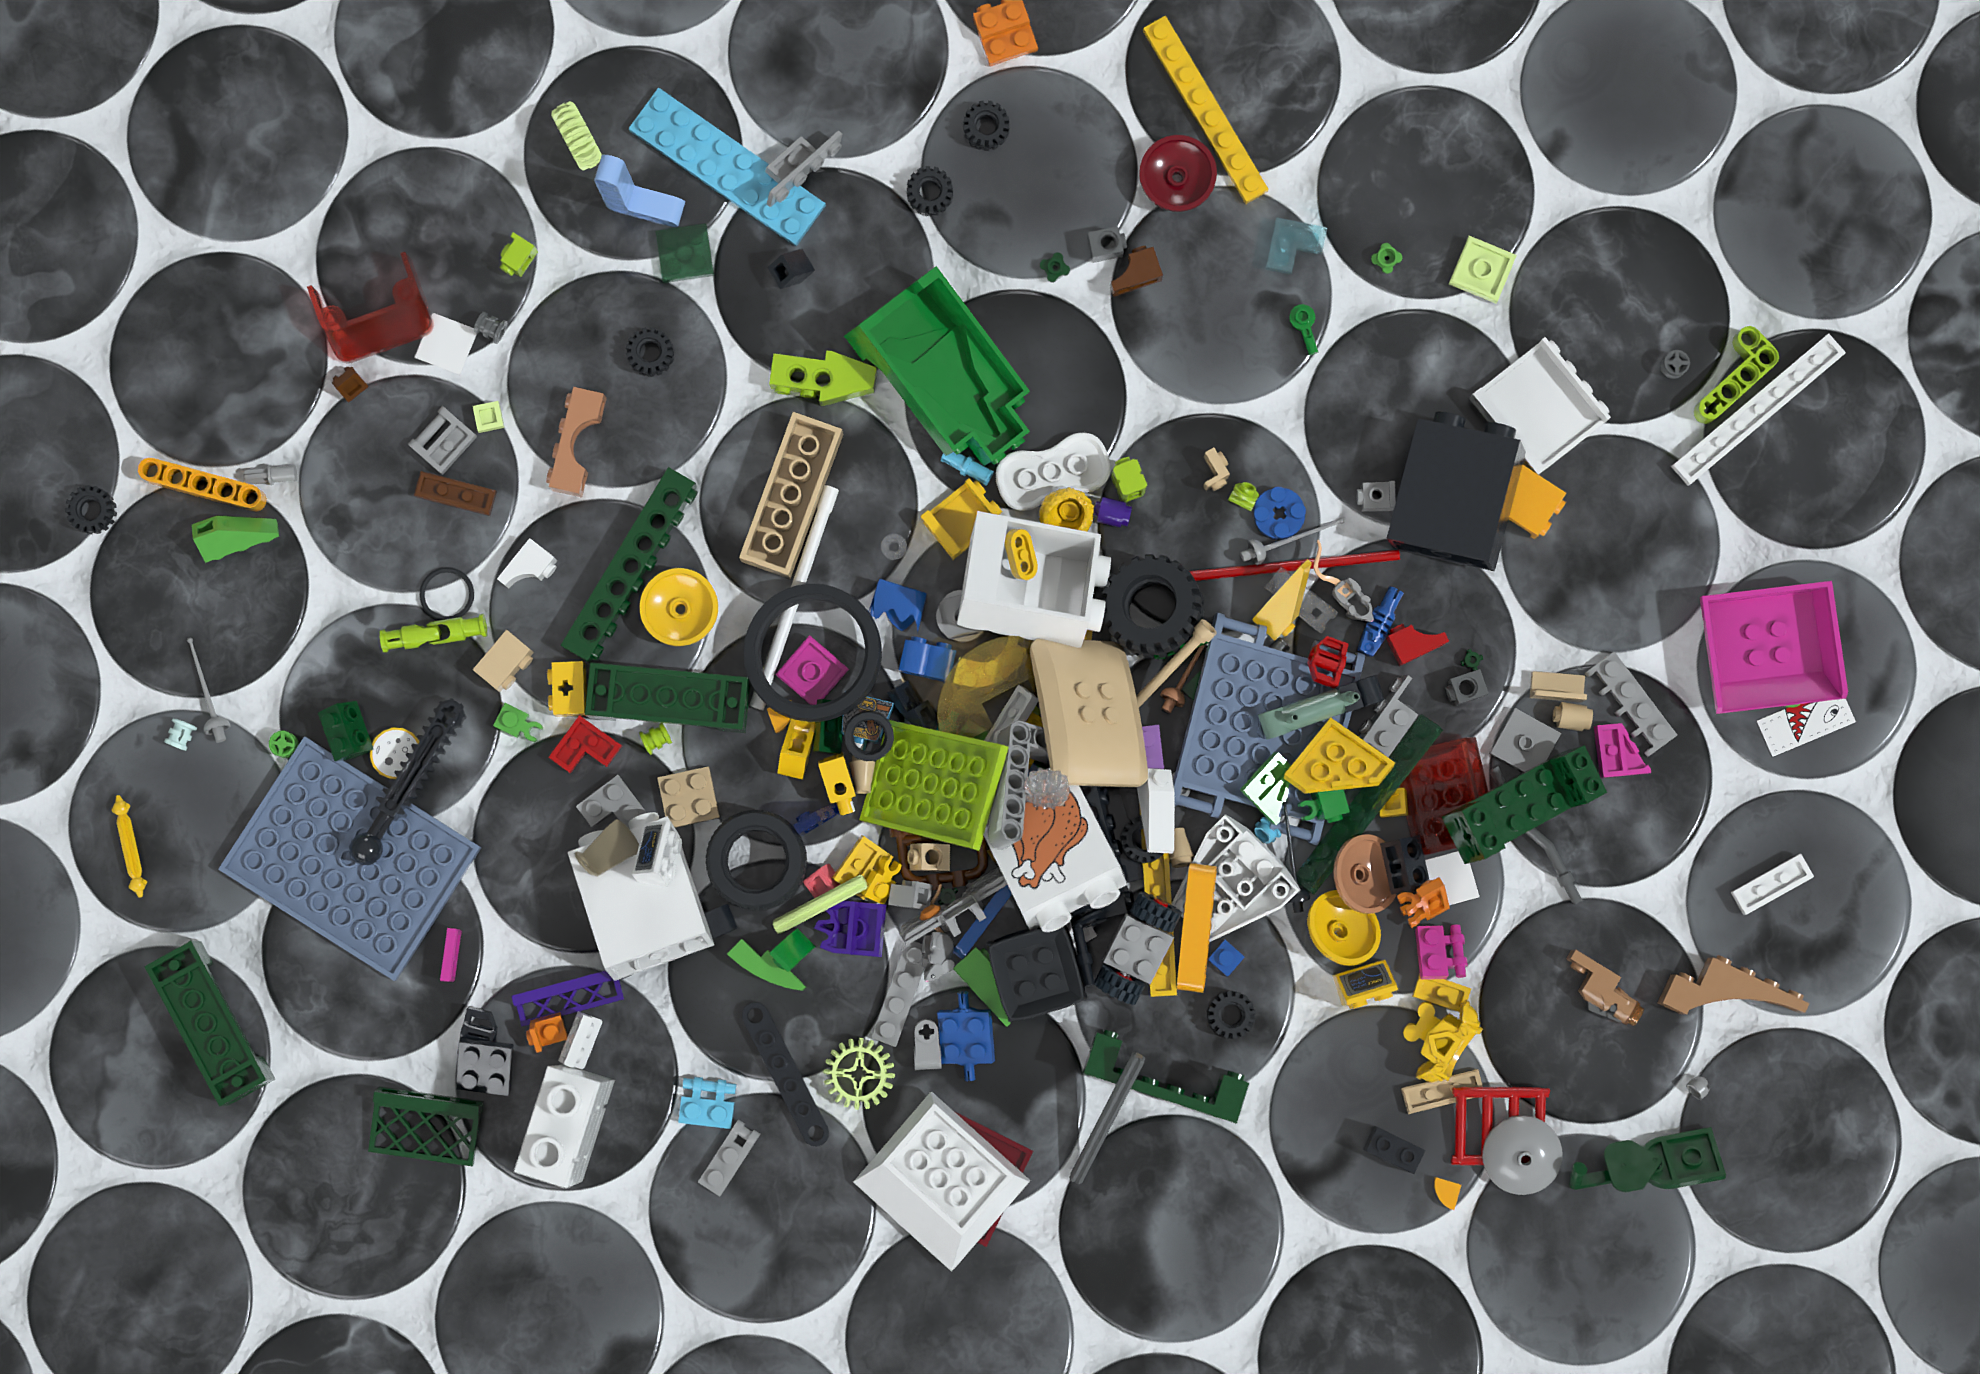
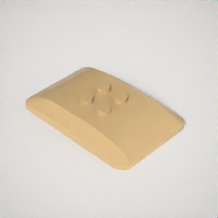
M1036 639L1030 646V655L1050 769L1055 781L1062 785L1142 786L1148 779L1146 750L1133 679L1123 647L1113 641L1083 640L1081 648H1076L1053 641Z

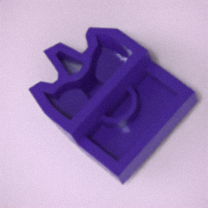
M842 901L825 910L830 915L829 920H818L814 929L828 935V939L821 943L820 948L839 954L882 957L886 905Z

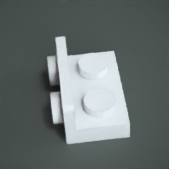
M578 1011L558 1061L571 1068L584 1069L602 1025V1020Z

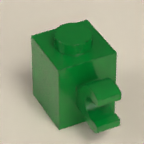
M1344 789L1311 793L1312 800L1300 801L1297 804L1298 807L1308 806L1310 810L1308 815L1301 817L1302 820H1312L1317 815L1318 820L1327 819V822L1331 823L1342 820V814L1350 812Z

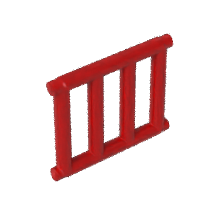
M1453 1087L1452 1094L1453 1097H1456L1455 1155L1451 1157V1164L1484 1165L1482 1151L1486 1137L1492 1130L1493 1098H1509L1508 1118L1519 1116V1098H1535V1118L1545 1122L1546 1098H1549L1550 1089L1541 1087ZM1466 1097L1482 1098L1481 1155H1465ZM1524 1155L1521 1158L1522 1163H1527L1530 1160L1528 1155Z

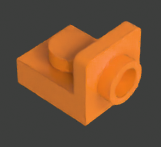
M561 1012L530 1020L526 1036L529 1045H534L536 1053L542 1051V1046L567 1040L568 1033Z

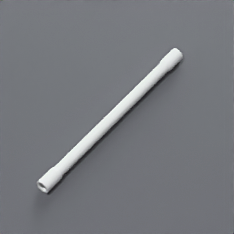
M824 485L817 505V512L791 587L806 584L829 514L832 512L839 492L834 487ZM799 604L790 607L781 614L763 667L764 674L770 685L772 684ZM754 690L749 706L764 711L766 704Z

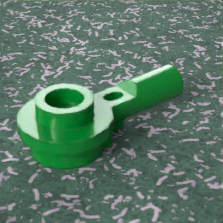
M1297 305L1291 310L1290 322L1293 327L1302 332L1309 356L1317 354L1319 352L1311 329L1315 321V313L1308 305Z

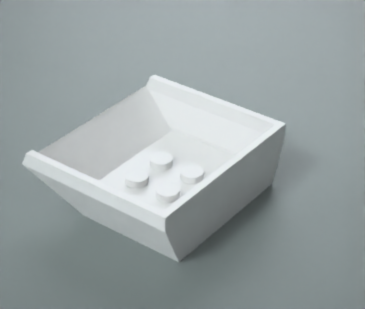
M930 1092L854 1180V1183L952 1271L1031 1180L933 1092Z

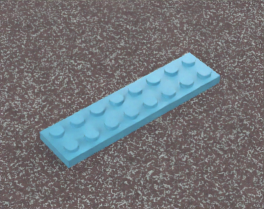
M660 88L656 90L629 127L631 133L794 246L799 244L826 206L823 201L803 187L794 186L789 190L790 193L781 203L777 201L773 206L769 207L767 205L769 192L778 185L765 172L769 164Z

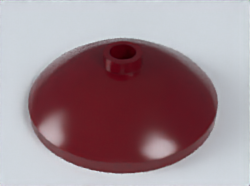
M1171 135L1156 141L1148 148L1140 164L1139 177L1144 193L1155 205L1168 211L1183 212L1200 206L1208 199L1215 187L1217 168L1213 155L1203 143L1189 136ZM1178 174L1182 177V180L1176 182L1172 176Z

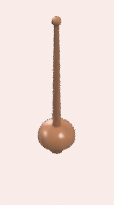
M1205 645L1198 648L1176 688L1168 687L1161 692L1160 696L1166 700L1161 708L1163 711L1171 713L1174 706L1181 708L1184 706L1185 697L1181 689Z

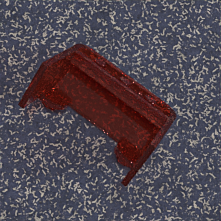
M406 252L400 254L408 278L398 281L393 287V297L396 304L347 321L344 312L339 307H324L320 293L312 285L307 286L319 323L335 356L341 362L353 363L423 338L432 332L434 321L414 264Z

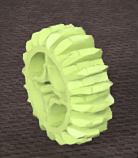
M571 101L557 106L556 109L552 110L551 116L577 165L582 170L597 166L602 156L577 107Z
M859 1038V1046H855L853 1039H849L850 1048L846 1049L845 1045L840 1043L839 1048L842 1050L840 1054L836 1050L831 1051V1054L836 1057L835 1061L826 1059L825 1062L832 1065V1070L824 1069L823 1073L831 1074L832 1079H827L824 1083L825 1085L831 1083L834 1085L828 1091L829 1094H833L836 1091L839 1092L835 1099L836 1102H839L843 1097L846 1098L844 1107L848 1108L850 1102L855 1101L854 1108L858 1110L860 1102L864 1101V1106L868 1109L870 1108L869 1099H872L876 1105L880 1103L876 1097L878 1093L884 1098L887 1097L888 1094L882 1088L884 1086L892 1088L893 1085L886 1082V1078L895 1077L894 1073H887V1069L894 1067V1064L888 1063L885 1065L884 1060L890 1057L889 1053L884 1054L882 1057L878 1054L883 1049L882 1045L873 1050V1040H870L868 1046L865 1047L863 1046L864 1038ZM857 1051L856 1061L852 1068H838L841 1060L846 1055ZM865 1052L877 1060L881 1071L870 1070L865 1066ZM859 1060H861L860 1066L864 1068L863 1070H866V1073H872L873 1076L867 1075L862 1077L858 1088V1081L855 1080L856 1077L853 1078L852 1074H846L845 1072L857 1070ZM838 1076L847 1077L853 1081L854 1095L849 1094L841 1087ZM867 1079H880L877 1088L873 1092L862 1096L863 1084Z

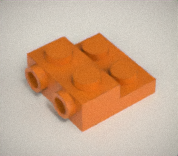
M1001 0V4L991 7V4H985L976 9L977 12L973 13V21L990 67L1038 51L1023 0Z

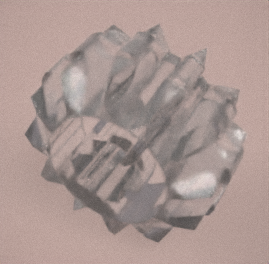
M1039 768L1038 771H1030L1029 776L1026 777L1024 782L1026 801L1033 803V807L1041 806L1043 809L1046 807L1055 809L1056 806H1063L1064 802L1068 800L1070 793L1069 782L1066 775H1061L1060 770L1052 771L1050 768L1048 770Z

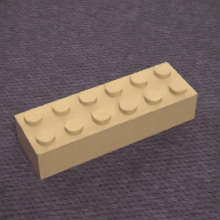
M795 412L792 413L739 557L741 562L791 579L843 437L841 428Z

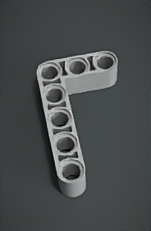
M1023 721L1013 722L1001 730L997 737V744L1009 747L990 812L989 842L998 850L1006 849L1022 838L1029 759L1050 765L1044 729Z

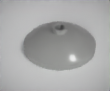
M1519 1115L1501 1121L1489 1132L1483 1145L1482 1159L1488 1176L1499 1188L1512 1194L1527 1195L1541 1191L1556 1178L1562 1164L1563 1153L1558 1136L1548 1124L1532 1116ZM1524 1155L1530 1156V1160L1527 1163L1521 1162V1158Z

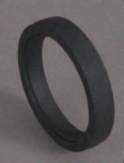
M824 584L797 585L771 597L753 617L744 642L745 669L757 695L774 711L799 721H827L840 717L854 709L866 698L873 688L879 675L882 661L880 634L873 617L866 607L849 593ZM810 601L831 603L847 611L858 623L865 644L864 663L853 685L836 699L816 705L795 703L779 695L766 679L761 661L763 640L773 621L790 607Z

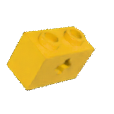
M583 661L553 662L552 669L547 671L548 685H552V695L548 696L549 711H553V715L556 717L586 716V663ZM566 683L573 687V690L568 692V696L561 691V688L566 687Z

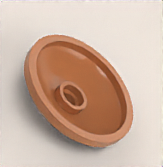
M1369 834L1358 835L1346 841L1340 848L1334 863V881L1341 899L1354 911L1364 914L1377 913L1386 909L1397 895H1391L1380 846V843L1385 841Z

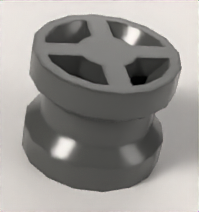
M1681 350L1669 352L1661 361V372L1670 379L1681 377L1689 369V357Z

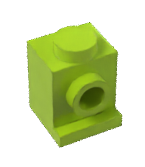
M513 232L511 235L512 244L508 243L501 252L502 258L500 261L502 264L499 268L510 276H513L515 273L522 277L538 251L533 244Z

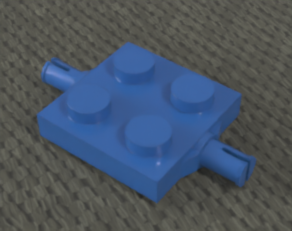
M961 991L957 993L958 1008L939 1010L937 1012L941 1064L963 1065L964 1080L973 1081L976 1079L974 1065L993 1063L995 1061L991 1009L969 1007V992Z

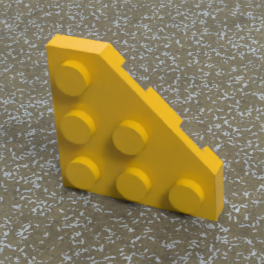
M1330 718L1286 771L1283 778L1303 793L1379 786L1394 767L1395 762Z

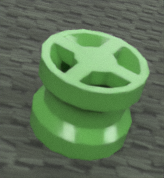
M286 731L275 732L269 740L271 752L282 758H290L299 745L297 737Z

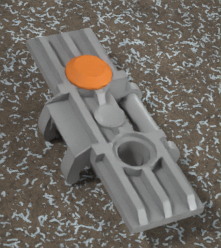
M997 867L976 881L968 883L962 898L954 900L948 906L930 905L924 908L920 915L901 925L899 934L905 944L909 945L938 926H941L944 932L951 931L954 937L959 935L961 931L958 928L955 916L968 908L979 922L985 919L986 916L982 911L985 907L981 900L1008 885L1000 868Z

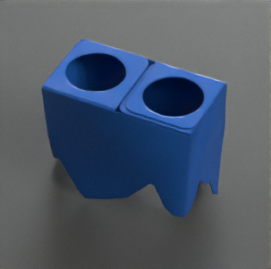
M879 579L869 611L871 609L870 614L877 619L883 612H886L889 621L900 631L905 630L916 621L918 632L927 593Z

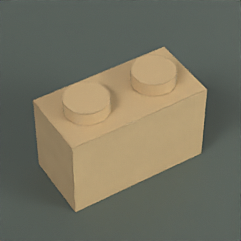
M506 630L473 670L496 690L501 692L503 688L507 690L516 680L514 675L520 668L524 670L533 660L531 655L534 652Z

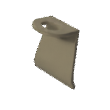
M616 819L603 830L583 853L576 851L574 855L589 874L598 877L626 859L637 855L639 843L630 829L620 820Z

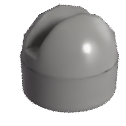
M1695 1077L1686 1084L1688 1091L1699 1100H1702L1710 1090V1084L1704 1077Z

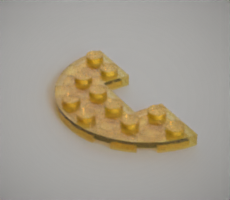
M1020 636L999 637L986 641L967 652L951 669L942 686L937 707L939 731L973 738L992 728L993 725L982 703L1028 680L1035 696L1038 698L1030 655V646L1034 640Z

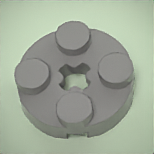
M957 590L947 594L940 602L936 612V619L940 631L946 638L951 641L966 643L977 639L985 630L957 625L958 620H955V616L959 614L958 610L962 590Z

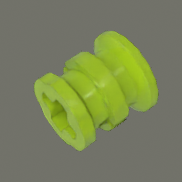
M659 723V727L655 729L654 727L649 728L647 733L639 732L640 738L650 755L653 754V749L658 748L659 750L663 748L664 744L672 743L663 723Z

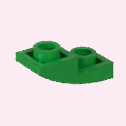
M797 928L769 954L773 957V962L779 968L789 972L803 958L810 954L816 946Z

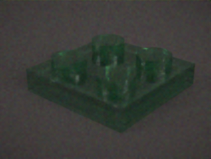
M707 224L655 231L663 283L714 276Z

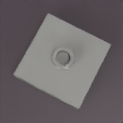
M1514 708L1489 754L1524 773L1548 759L1561 733Z

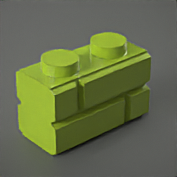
M1125 457L1116 461L1111 479L1114 487L1117 488L1120 501L1129 502L1142 497L1145 494L1147 483L1144 475L1141 474L1142 470L1138 460H1130L1129 457Z

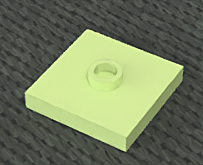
M1468 236L1449 285L1496 304L1517 255Z

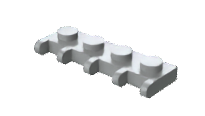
M1615 651L1584 673L1587 677L1592 676L1594 673L1598 675L1606 686L1599 691V694L1603 696L1610 691L1621 706L1615 712L1617 717L1624 712L1629 716L1637 727L1630 735L1634 738L1641 733L1651 746V748L1645 751L1647 757L1677 736L1676 732Z

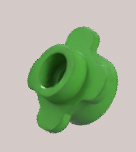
M1383 243L1379 252L1372 255L1371 261L1373 264H1378L1384 273L1389 274L1393 271L1394 265L1402 261V254L1391 247L1389 243ZM1388 256L1389 260L1386 261L1384 257Z

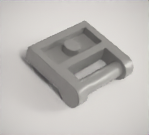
M442 406L437 411L439 414L408 445L443 475L477 436ZM446 420L451 423L428 450L423 448Z

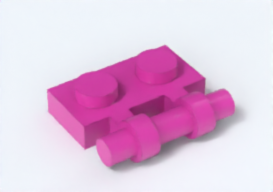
M1451 925V935L1444 936L1443 926L1416 927L1415 934L1421 980L1447 979L1449 976L1448 969H1455L1456 978L1466 977L1465 967L1468 966L1467 957H1464L1463 945L1465 944V938L1461 934L1460 925ZM1445 946H1452L1454 958H1447Z

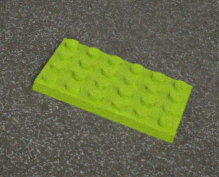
M889 720L893 728L894 741L891 750L884 757L876 760L871 793L866 795L859 820L980 850L1009 747Z

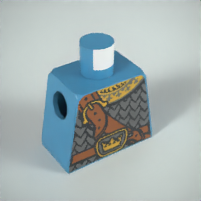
M866 696L858 706L843 715L842 735L844 736L847 722L861 711L873 710L881 713L889 720L894 709V703ZM871 720L863 721L854 730V742L861 750L865 751L867 742L879 743L884 730L877 722Z

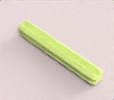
M858 875L774 919L773 927L775 931L781 934L867 888L865 878L862 875Z

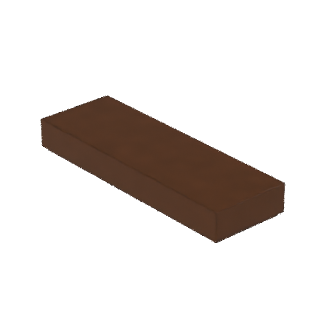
M421 471L414 496L490 516L497 491Z

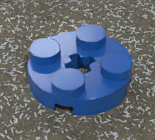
M1274 487L1265 491L1257 499L1254 506V522L1259 532L1267 538L1276 540L1286 539L1294 536L1301 529L1305 520L1306 509L1303 501L1294 491L1287 488ZM1282 507L1285 510L1284 515L1286 518L1284 520L1282 518L1274 519L1275 512L1273 509H1280Z

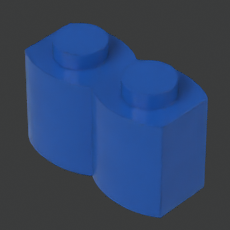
M912 636L911 640L905 639L899 672L950 683L956 650H952V645L937 642V645L933 646L926 644V639Z

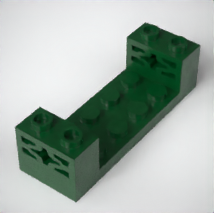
M590 663L585 715L590 719L610 721L625 719L717 728L719 731L746 733L751 683L748 677Z
M1585 745L1555 755L1442 816V819L1464 864H1469L1491 857L1505 849L1504 844L1572 807L1584 805L1606 794L1607 790Z
M191 940L144 967L219 1107L229 1106L276 1079L264 1057H256L212 976L208 967L213 965V962L201 941Z
M1102 1029L1101 1034L1095 1032L1083 1069L1084 1074L1117 1084L1124 1070L1117 1068V1072H1113L1122 1041L1117 1039V1033ZM1229 1070L1227 1075L1220 1074L1211 1104L1209 1103V1097L1194 1092L1192 1097L1183 1095L1184 1089L1168 1084L1167 1089L1158 1086L1159 1081L1145 1076L1142 1077V1080L1136 1079L1131 1089L1237 1124L1250 1083L1244 1081V1075Z

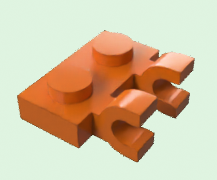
M1440 877L1424 882L1420 888L1416 889V894L1404 892L1397 895L1400 904L1407 901L1412 902L1400 907L1403 916L1408 915L1409 917L1415 914L1408 919L1411 928L1418 925L1424 918L1428 921L1450 909L1445 885Z

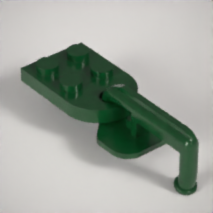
M1712 1127L1656 1137L1648 1141L1644 1147L1632 1140L1611 1143L1604 1150L1607 1170L1587 1174L1586 1165L1582 1162H1575L1572 1165L1569 1186L1573 1190L1612 1183L1613 1187L1620 1192H1631L1644 1189L1649 1182L1661 1189H1675L1723 1180L1726 1178V1172Z

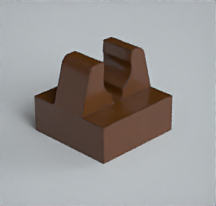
M347 366L344 368L346 372L341 376L337 377L335 375L333 377L332 384L349 403L369 386L353 367Z

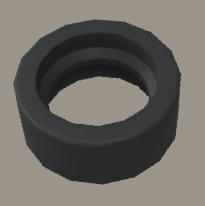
M873 710L861 711L847 722L844 730L845 745L855 758L863 761H876L884 757L891 750L894 741L893 728L889 720L881 713ZM871 720L882 726L885 738L883 744L878 749L864 751L855 744L853 733L859 723Z

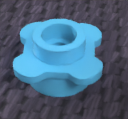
M1262 817L1261 822L1255 824L1254 832L1256 836L1266 844L1275 842L1276 837L1279 838L1281 836V832L1279 829H1274V831L1270 829L1271 822L1267 818Z

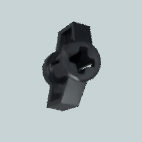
M467 1007L460 1039L469 1038L495 1042L498 1027L492 1012ZM476 1017L489 1020L492 1027L471 1023V1019Z

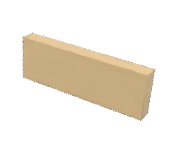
M1475 1069L1452 1075L1449 1081L1445 1079L1442 1082L1427 1081L1401 1088L1407 1114L1455 1103L1456 1097H1453L1452 1094L1453 1087H1483L1479 1070Z

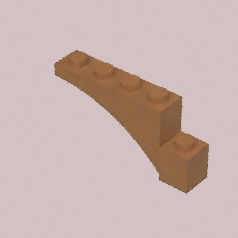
M1717 955L1716 958H1707L1696 984L1693 983L1695 978L1680 972L1679 976L1676 974L1670 975L1658 1001V1004L1681 1015H1687L1690 1009L1701 1005L1731 999L1764 1001L1783 1006L1798 1013H1805L1810 1004L1802 1000L1804 997L1802 994L1790 989L1787 993L1779 989L1780 984L1768 978L1762 981L1754 977L1756 974L1754 971L1742 966L1739 970L1731 966L1732 961L1720 955Z

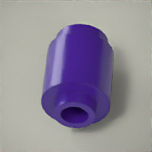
M1102 497L1101 502L1096 501L1093 516L1098 517V523L1120 528L1121 525L1128 527L1132 506L1126 505L1127 502Z

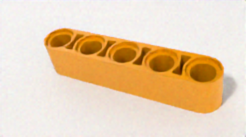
M145 458L138 465V473L141 478L153 485L249 511H260L266 505L267 498L265 493L258 487L248 483L155 458ZM157 465V474L153 477H148L149 468ZM178 472H182V480L177 484H173V476ZM202 479H207V487L199 491L197 488L198 482ZM226 486H232V494L228 497H223V489ZM257 492L258 498L256 502L248 504V495Z
M1193 863L1189 865L1177 990L1204 992L1217 866Z

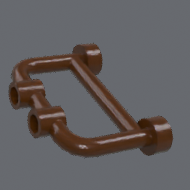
M889 828L890 838L896 837L899 863L902 864L900 872L902 878L906 881L932 884V890H937L939 884L942 885V883L952 882V887L966 886L968 884L967 880L980 877L988 867L986 839L983 836L980 850H977L978 864L975 868L923 876L913 875L908 863L907 846H910V844L940 841Z

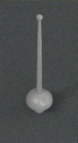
M1341 518L1339 521L1265 546L1258 540H1249L1248 549L1240 552V556L1243 562L1252 559L1256 565L1264 562L1266 551L1339 523L1343 524L1344 519Z
M188 638L187 642L191 647L211 719L204 725V732L206 735L214 734L216 743L226 740L224 731L231 727L230 723L226 718L216 716L192 643L193 639Z

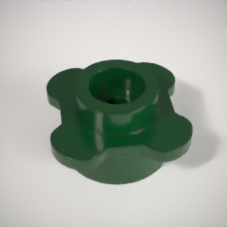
M1056 252L1050 259H1043L1040 262V268L1045 270L1047 280L1051 283L1070 273V267L1064 263L1061 253ZM1054 265L1058 267L1056 270L1053 269Z

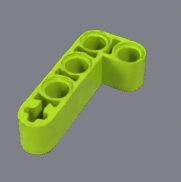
M1746 326L1733 337V348L1745 361L1695 406L1694 417L1698 422L1708 424L1714 421L1778 362V351L1755 327ZM1748 335L1752 340V344L1749 346L1745 345L1742 342L1741 336ZM1759 354H1766L1769 357V364H1763L1759 359ZM1744 370L1750 374L1751 380L1749 382L1741 378V371ZM1722 388H1728L1732 392L1731 399L1725 398L1722 395ZM1715 402L1717 406L1710 413L1706 414L1704 412L1706 407Z

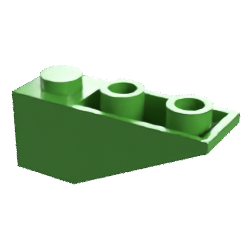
M214 516L192 524L193 540L205 563L219 560L231 553L244 551L251 546L262 542H269L279 537L276 519Z

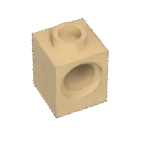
M910 844L907 857L910 871H950V844ZM926 852H928L930 856L929 863H927L925 860Z

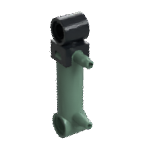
M1373 675L1258 714L1265 738L1268 740L1385 699L1377 675Z

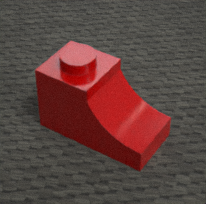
M1404 624L1389 630L1391 635L1386 638L1399 667L1449 642L1445 632L1427 635L1416 631L1412 625L1405 628Z

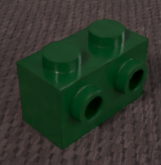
M357 701L337 703L318 712L335 762L354 759L374 750Z

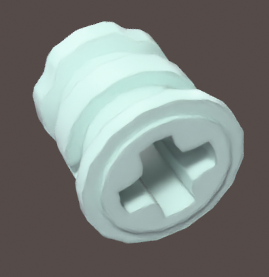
M173 718L174 727L169 729L168 733H170V736L165 738L164 742L186 751L188 748L186 743L191 741L192 738L190 734L193 730H197V727Z

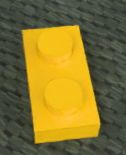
M1419 973L1412 997L1460 1012L1461 1003L1466 999L1468 1000L1472 988L1445 979L1421 980Z

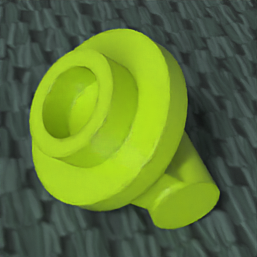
M1248 482L1237 483L1228 501L1252 511L1259 494L1254 485Z

